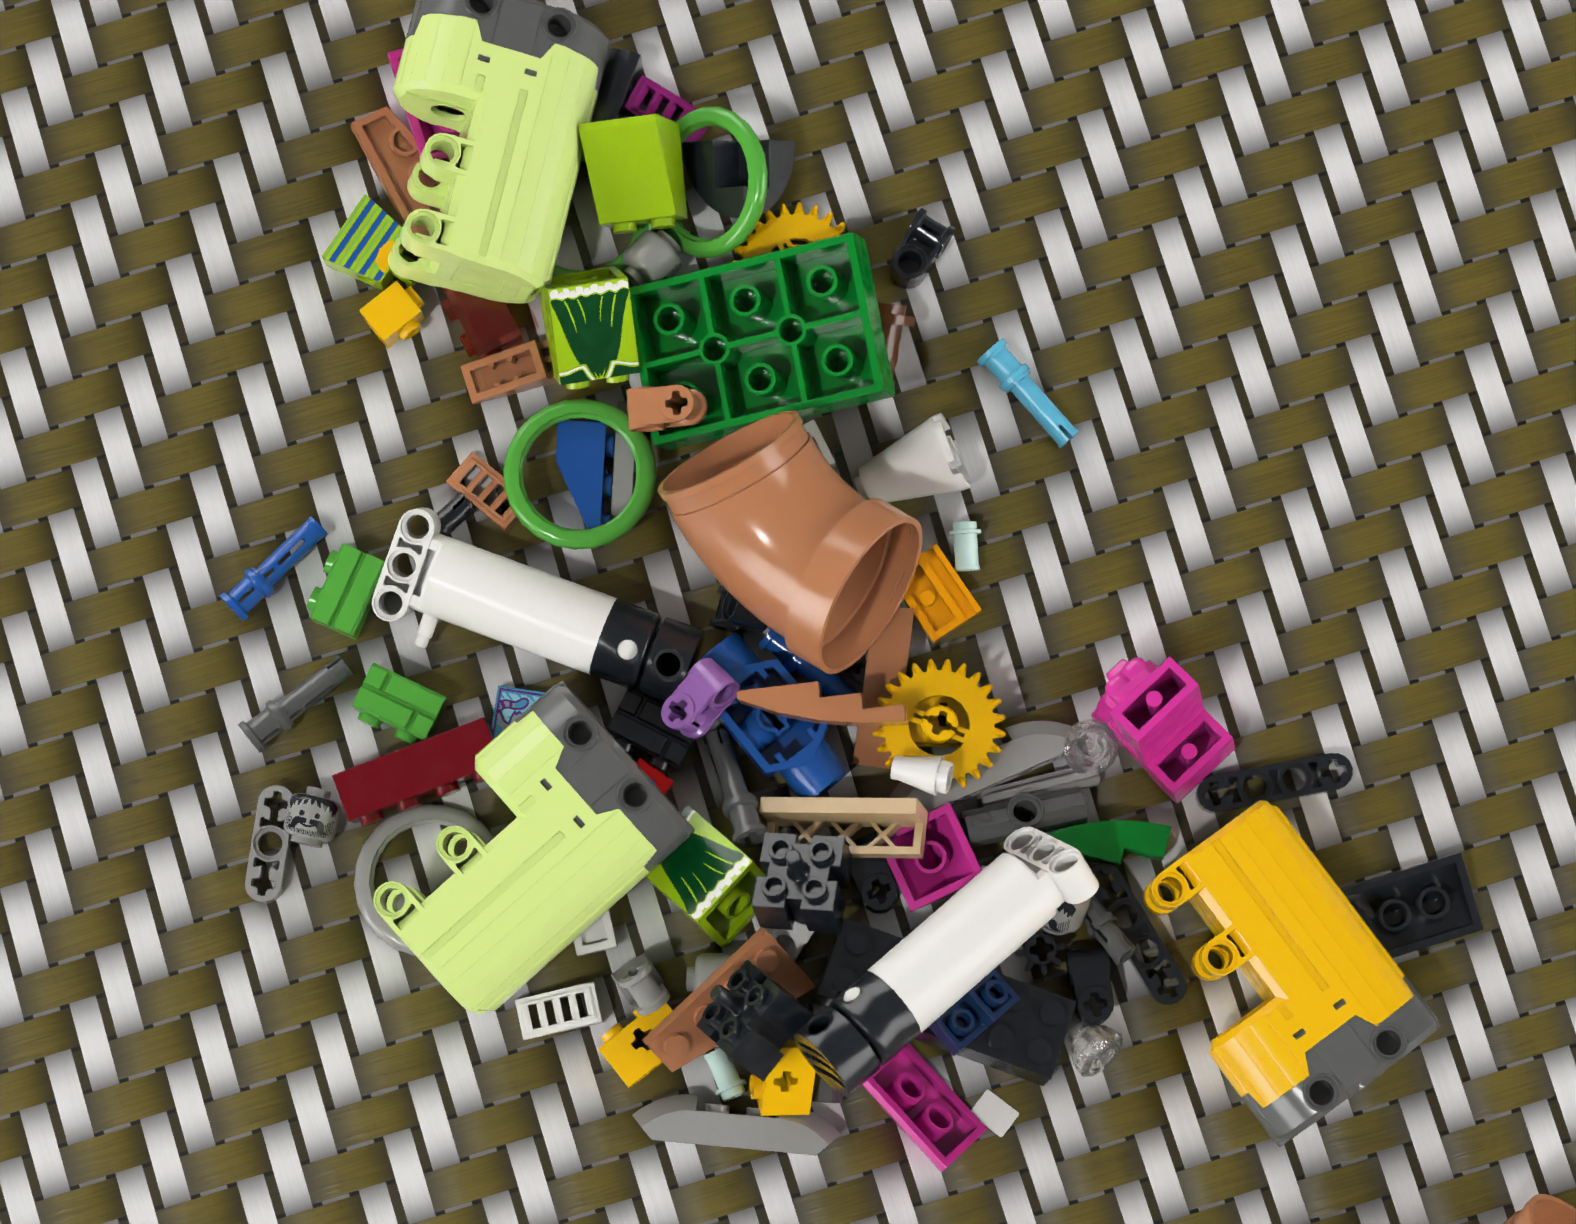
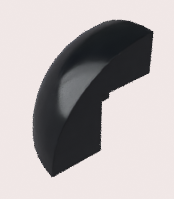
M720 140L683 142L687 172L699 196L718 213L727 217L739 218L748 191V168L740 143ZM760 140L768 170L767 196L762 214L776 204L788 184L794 163L795 141Z

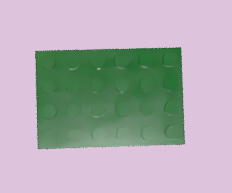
M853 232L629 288L642 387L683 385L689 389L701 392L708 404L707 414L698 424L665 428L664 430L651 432L652 443L655 447L670 451L720 439L747 424L783 411H797L801 419L896 396L866 241ZM686 400L685 404L680 405V411L681 407L687 406L688 400Z

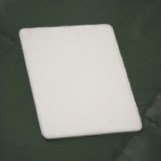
M988 1089L971 1110L986 1127L999 1137L1004 1136L1019 1116V1112Z

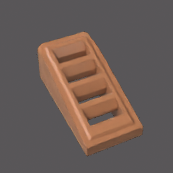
M471 452L446 480V483L455 491L462 493L465 499H468L476 509L507 534L519 519L511 507L502 516L496 512L508 499L504 489V477L475 453ZM476 466L481 471L465 487L460 482ZM488 476L492 481L477 497L472 492ZM500 486L504 491L490 506L484 503L495 489Z

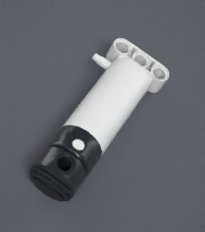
M425 507L409 510L401 517L372 598L373 611L383 621L391 622L404 618L410 614L412 609L423 613L417 630L416 646L427 647L429 639L433 636L438 619L631 690H635L640 684L639 693L663 702L672 695L687 677L690 669L696 664L705 636V630L669 617L665 618L661 626L662 617L658 613L440 534L441 522L439 516L435 511ZM416 515L425 517L429 523V531L424 537L416 536L411 530V521ZM403 553L411 555L415 560L416 567L411 575H405L398 569V558ZM389 591L396 592L402 599V608L398 613H392L385 607L384 598ZM666 652L673 653L679 658V671H673L665 665L664 656Z
M1030 826L1022 827L1011 833L1004 842V849L1007 853H1002L988 866H981L982 871L833 999L829 1006H825L793 1034L796 1045L812 1068L836 1092L844 1097H849L881 1069L880 1065L882 1066L889 1062L1057 914V908L1062 903L1079 904L1091 898L1097 892L1099 882L1078 849Z

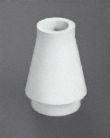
M895 755L890 776L893 780L904 782L934 796H937L938 793L947 794L952 782L954 763L946 761L944 756Z

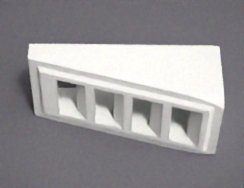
M594 981L515 1000L523 1040L603 1023ZM584 994L588 1016L582 1018L580 1017L576 995ZM568 997L572 1020L565 1022L560 999ZM552 1001L557 1024L549 1025L544 1002ZM536 1004L541 1027L533 1029L528 1006Z

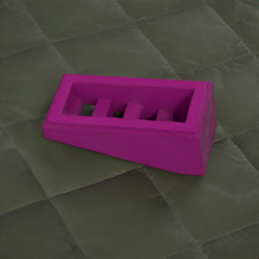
M642 75L626 101L623 112L626 117L655 114L661 102H664L668 105L661 116L671 119L677 109L682 112L679 117L681 119L684 115L697 108ZM648 93L653 98L646 110L642 111L639 107ZM709 126L695 130L684 142L700 141Z

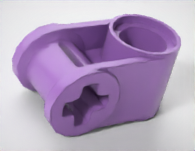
M704 658L690 669L687 677L672 695L665 700L661 710L662 720L665 725L674 730H679L681 734L688 738L696 739L702 737L708 732L722 712L737 698L736 691H740V685L712 658ZM677 705L682 709L679 711L675 709L674 706ZM693 721L697 722L699 726L696 727L695 725H693Z

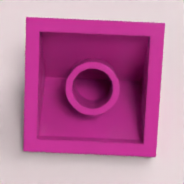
M950 802L928 813L923 858H886L911 912L957 893L982 871ZM902 827L889 839L895 846L913 847L915 827ZM885 842V843H883L881 846H889V845Z

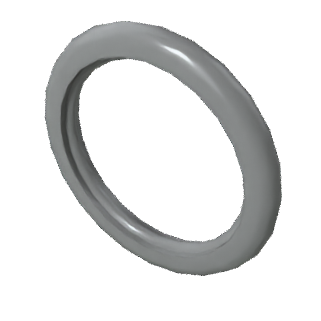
M427 803L406 812L400 813L399 811L390 815L369 835L362 845L355 865V895L357 905L366 924L379 939L395 950L412 956L416 955L398 937L374 907L375 868L381 853L388 843L401 832L414 826L424 824L456 825L479 835L487 843L495 838L481 821L468 812L449 805Z

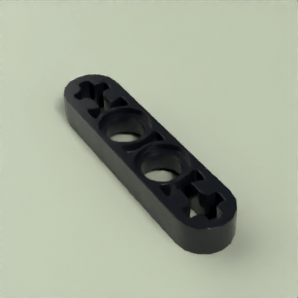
M1329 753L1213 775L1205 778L1198 785L1195 799L1203 811L1222 813L1251 807L1259 800L1275 803L1337 791L1350 782L1353 775V767L1344 755ZM1329 761H1334L1336 767H1343L1344 773L1338 777V783H1333L1332 778L1327 776L1316 780L1320 787H1312L1313 774L1308 764H1315L1314 772L1327 769ZM1290 768H1296L1304 774L1305 784L1298 791H1291L1284 786L1282 776ZM1257 776L1264 781L1265 792L1262 797L1250 798L1244 793L1243 782L1247 777ZM1229 779H1236L1235 792L1240 802L1233 803V795L1220 798L1218 806H1213L1211 799H1204L1203 793L1209 790V784H1215L1217 790H1224L1231 787Z
M1109 863L1094 865L1091 870L1096 879L1095 873L1101 871L1103 875L1111 873L1115 879L1110 884L1114 894L1117 895L1120 890H1123L1126 895L1125 898L1116 900L1106 909L1102 901L1109 900L1110 897L1103 888H1100L1094 894L1098 902L1107 912L1112 913L1121 905L1132 907L1137 915L1136 922L1130 928L1120 927L1121 931L1135 947L1138 942L1149 940L1158 949L1156 960L1149 964L1140 962L1135 954L1128 960L1155 1002L1169 1006L1178 1003L1184 997L1187 988L1182 972L1121 872ZM1163 960H1166L1169 968L1161 970L1167 980L1175 978L1179 984L1174 988L1176 996L1173 998L1167 993L1163 995L1158 993L1157 988L1161 986V981L1156 973L1150 979L1145 974V971L1156 968Z

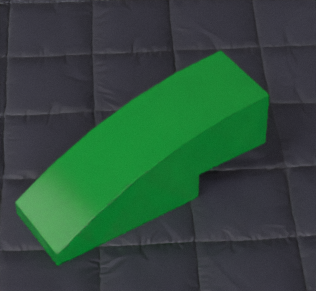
M1114 820L1067 827L1048 835L1078 849L1084 859L1099 863H1109L1118 867L1121 863L1123 852L1162 861L1165 856L1172 826L1144 821Z

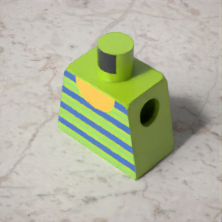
M364 194L322 255L325 264L336 271L381 290H385L394 276L411 287L417 283L416 281L396 275L390 269L388 255L396 239L400 237L402 227L370 197ZM405 248L399 250L400 256L404 260L415 262V260L409 257L411 252Z

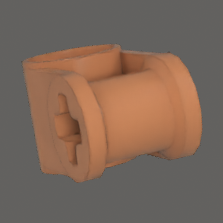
M683 385L637 387L626 390L628 427L630 432H654L664 430L665 428L695 425L701 422L707 414L708 404L705 396L701 392L689 389ZM686 400H688L687 406L681 407L680 411V405L685 404Z

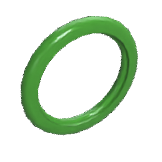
M704 106L687 113L677 121L680 128L681 145L695 130L706 126H717L734 135L742 147L748 168V191L745 204L738 220L731 229L715 238H700L692 235L683 227L679 220H675V227L663 229V231L670 235L685 253L697 258H716L733 251L745 242L755 229L763 212L767 196L768 170L760 140L749 123L734 111L720 106Z
M587 398L562 400L545 406L530 416L515 433L507 449L503 468L504 489L510 507L521 524L536 537L554 546L574 550L597 548L612 543L631 531L644 516L653 498L657 479L655 456L645 433L629 431L628 415L623 410L606 402ZM586 418L600 421L612 427L625 439L631 448L636 462V482L634 492L628 504L616 517L603 525L591 529L575 530L561 527L548 521L536 510L529 500L524 486L523 470L526 456L533 442L543 431L556 423L568 419Z

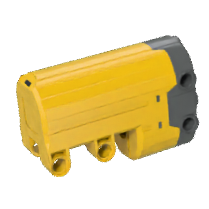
M1259 800L1158 874L1143 891V904L1151 914L1156 916L1168 915L1189 901L1215 935L1214 938L1201 946L1193 954L1191 968L1200 980L1214 982L1239 968L1262 998L1263 1002L1211 1040L1209 1055L1271 1139L1279 1147L1321 1119L1346 1099L1351 1098L1382 1075L1386 1069L1407 1055L1441 1027L1438 1023V1018L1281 809L1270 805L1268 801ZM1158 886H1165L1171 891L1173 896L1172 902L1165 901L1159 896ZM1209 951L1219 955L1222 962L1221 969H1216L1210 964L1208 960Z

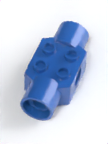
M738 632L725 638L700 659L712 658L738 682L740 690L798 684L778 659L761 662ZM737 698L718 717V720L766 778L781 775L799 797H821L850 772L848 766L824 738L829 725L778 716L741 704Z

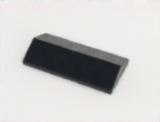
M1460 851L1340 888L1392 958L1484 930Z

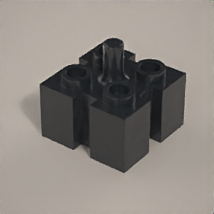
M765 832L760 864L766 877L757 876L752 901V908L760 928L793 930L794 921H805L808 931L841 933L846 905L841 889L849 888L853 858L846 838L813 835L811 844H800L797 834Z
M746 960L741 968L731 975L727 984L730 991L722 985H716L711 990L710 997L714 1002L706 1007L702 1018L696 1026L716 1042V1045L730 1058L764 1081L784 1054L780 1050L789 1038L795 1041L793 1034L815 1015L777 981Z

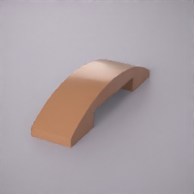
M898 607L885 630L868 649L862 689L865 709L881 707L877 703V698L879 697L891 699L892 696L885 688L886 683L897 687L901 686L897 673L902 671L906 675L914 609ZM884 726L857 727L852 764L891 769V767L885 766V762L892 754L890 752L878 753L876 751L877 747L886 741L885 738H878L872 735L874 730Z

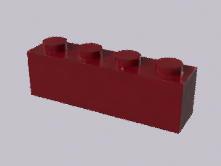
M485 717L332 775L348 821L355 824L360 822L362 827H367L385 819L383 813L398 808L400 813L423 805L421 798L436 793L438 798L454 794L461 790L460 783L473 778L476 784L485 782L475 770V755L495 738L490 721Z

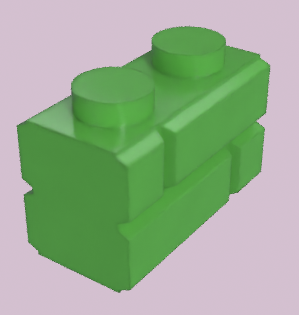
M343 543L339 552L332 550L323 569V572L328 574L322 588L316 586L308 600L307 609L311 610L309 618L319 625L357 640L371 610L373 594L385 561Z
M373 662L363 681V685L354 699L352 707L360 712L358 720L376 729H380L382 723L396 729L394 737L412 745L418 743L419 740L423 741L433 736L449 700L447 697Z

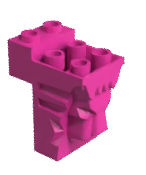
M1170 656L1160 666L1155 665L1151 660L1145 662L1139 657L1133 658L1130 661L1121 659L1106 673L1109 680L1105 686L1106 692L1098 701L1095 711L1091 714L1092 718L1148 773L1149 777L1176 804L1184 799L1235 750L1233 737L1204 709L1199 684Z

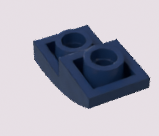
M994 969L928 1027L952 1055L955 1056L1016 1004L1020 997Z

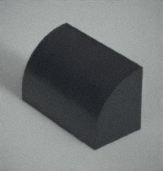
M609 48L591 122L624 117L623 107L635 88L643 69L640 54L623 49Z

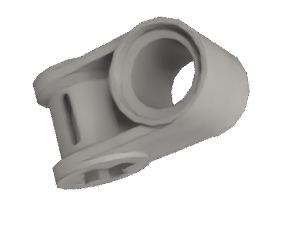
M645 952L611 974V977L629 1004L634 1006L640 1016H646L657 1011L670 999V993L664 986L663 979Z

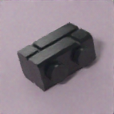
M628 688L607 727V731L629 755H632L636 749L649 756L646 763L667 774L670 768L680 771L696 739L688 738L681 734L679 730H674L665 725L661 716L663 705ZM693 721L692 724L698 727L699 724Z

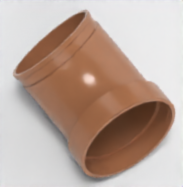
M794 410L766 416L718 439L674 469L661 482L657 490L662 500L666 501L672 518L691 548L721 585L750 613L770 629L784 637L790 652L827 674H836L847 669L859 660L875 643L900 606L918 565L923 538L919 521L882 499L871 498L867 500L850 487L822 455L810 433L806 432L803 427L799 413Z

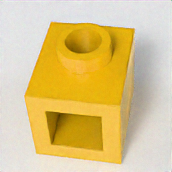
M395 281L359 310L365 322L387 349L400 339L407 341L415 336L422 328L420 323L425 320L420 310L425 305L422 299L411 286L404 290L398 281Z

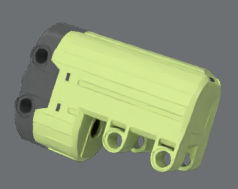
M416 0L392 90L393 95L400 106L411 115L435 126L439 125L456 130L460 133V136L448 133H438L431 136L420 155V162L415 165L407 183L410 196L419 203L439 208L440 212L420 208L408 215L400 231V237L396 239L388 255L389 267L396 275L430 286L460 291L488 300L517 304L529 303L535 300V296L542 291L543 287L550 284L583 156L578 124L590 123L592 120L610 48L609 39L595 24L566 8L553 7L537 0ZM439 105H440V106L452 107V108H444V109H442L441 111L437 109V107H438ZM457 110L464 113V115H460ZM441 150L448 155L450 162L437 158L433 159L430 152ZM426 174L432 177L433 180H436L437 186H424L418 176ZM421 225L429 231L430 236L412 233L411 226ZM405 248L413 253V255L418 256V260L415 262L404 260L400 256L399 250Z
M563 681L551 687L475 755V770L517 818L489 843L479 835L460 826H448L443 829L437 836L436 849L454 874L427 898L419 890L394 881L385 882L374 893L373 903L377 913L441 985L468 1012L483 1014L486 1011H496L695 831L693 826L654 784L636 761ZM467 840L466 851L459 856V846ZM389 892H391L390 895L388 896V899H387V902H386V906H385L386 896L388 895ZM402 896H404V905L401 908V910L398 911V901Z

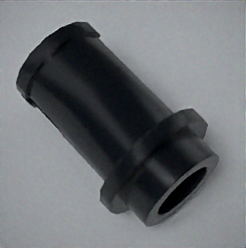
M458 492L437 513L441 522L440 534L452 538L451 533L471 514L476 512L473 504L468 499L464 500L465 496L462 493ZM427 522L424 527L429 531V523Z

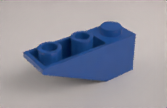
M562 421L557 426L556 463L586 528L591 529L611 520V514L604 513V498H612L613 474H606V459L614 458L615 434H608L607 425L602 422Z

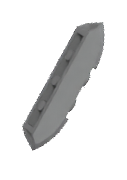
M1029 721L1006 727L1005 730L1009 742L1003 744L1001 738L992 741L1002 751L999 754H986L993 763V767L987 768L979 764L977 767L981 774L980 780H976L967 773L965 775V788L960 787L957 781L953 779L950 791L947 794L938 793L937 796L900 782L889 798H917L928 813L949 802L954 806L981 794V792L989 788L1000 786L1061 759L1073 726L1053 721Z
M681 1094L665 1097L642 1107L632 1115L651 1140L816 1156L841 1135L829 1122L810 1111V1115H778V1118H771L770 1116H761L759 1108L746 1107V1115L729 1114L730 1106L707 1103H705V1111H697L698 1094Z

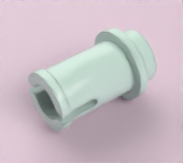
M963 521L952 523L953 530L949 531V536L954 538V570L956 572L980 570L977 534H981V529H977V522Z
M721 1048L704 1056L718 1087L715 1093L717 1096L721 1095L723 1102L735 1099L746 1093L744 1085L747 1083L745 1079H740L732 1058Z

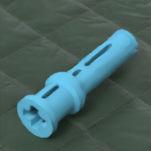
M1002 338L977 360V363L980 366L985 365L1001 383L999 388L1003 392L1006 391V393L1011 391L1058 444L1057 446L1059 448L1063 447L1079 430L1068 421L1028 376L1031 373L1028 365L1020 364L1006 348L1007 342Z

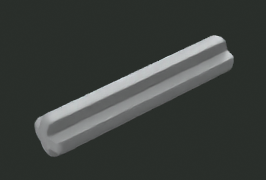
M1091 762L992 787L981 792L983 807L1009 802L1013 796L1019 793H1030L1037 796L1079 787L1082 790L1100 784L1099 771L1096 764Z

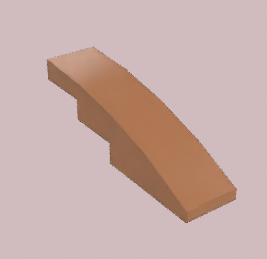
M547 339L540 342L532 340L460 366L471 402L474 405L557 382L554 378Z
M818 681L736 691L737 700L741 704L797 720L826 725L856 727L908 725L904 704L865 709L864 697L861 693L822 697V689Z

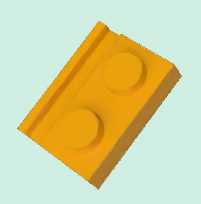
M937 544L920 554L916 571L903 601L908 608L914 609L915 619L932 644H934L967 620L979 614L982 609Z

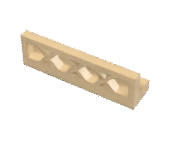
M760 798L759 813L767 821V829L770 833H778L779 826H795L801 832V835L798 837L800 844H805L807 841L811 844L813 835L824 826L835 827L840 833L838 837H845L846 841L850 844L848 847L852 858H923L928 811L917 798ZM801 826H810V827H809L808 829L804 830ZM840 827L848 828L845 831H843ZM862 827H873L879 835L867 846H856L850 839ZM879 827H888V828H886L884 831H882ZM902 827H915L913 847L895 846L889 838ZM886 842L889 846H881V845Z

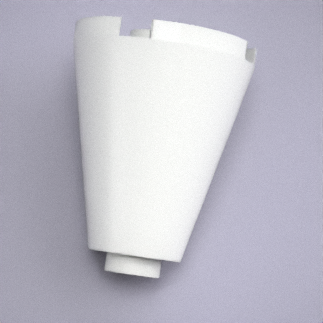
M943 414L933 415L858 468L860 476L854 478L858 493L865 499L879 498L888 503L963 491L971 488V485L968 483V480H970L958 444L956 440H952L950 435L946 436L945 431L949 430L950 427Z

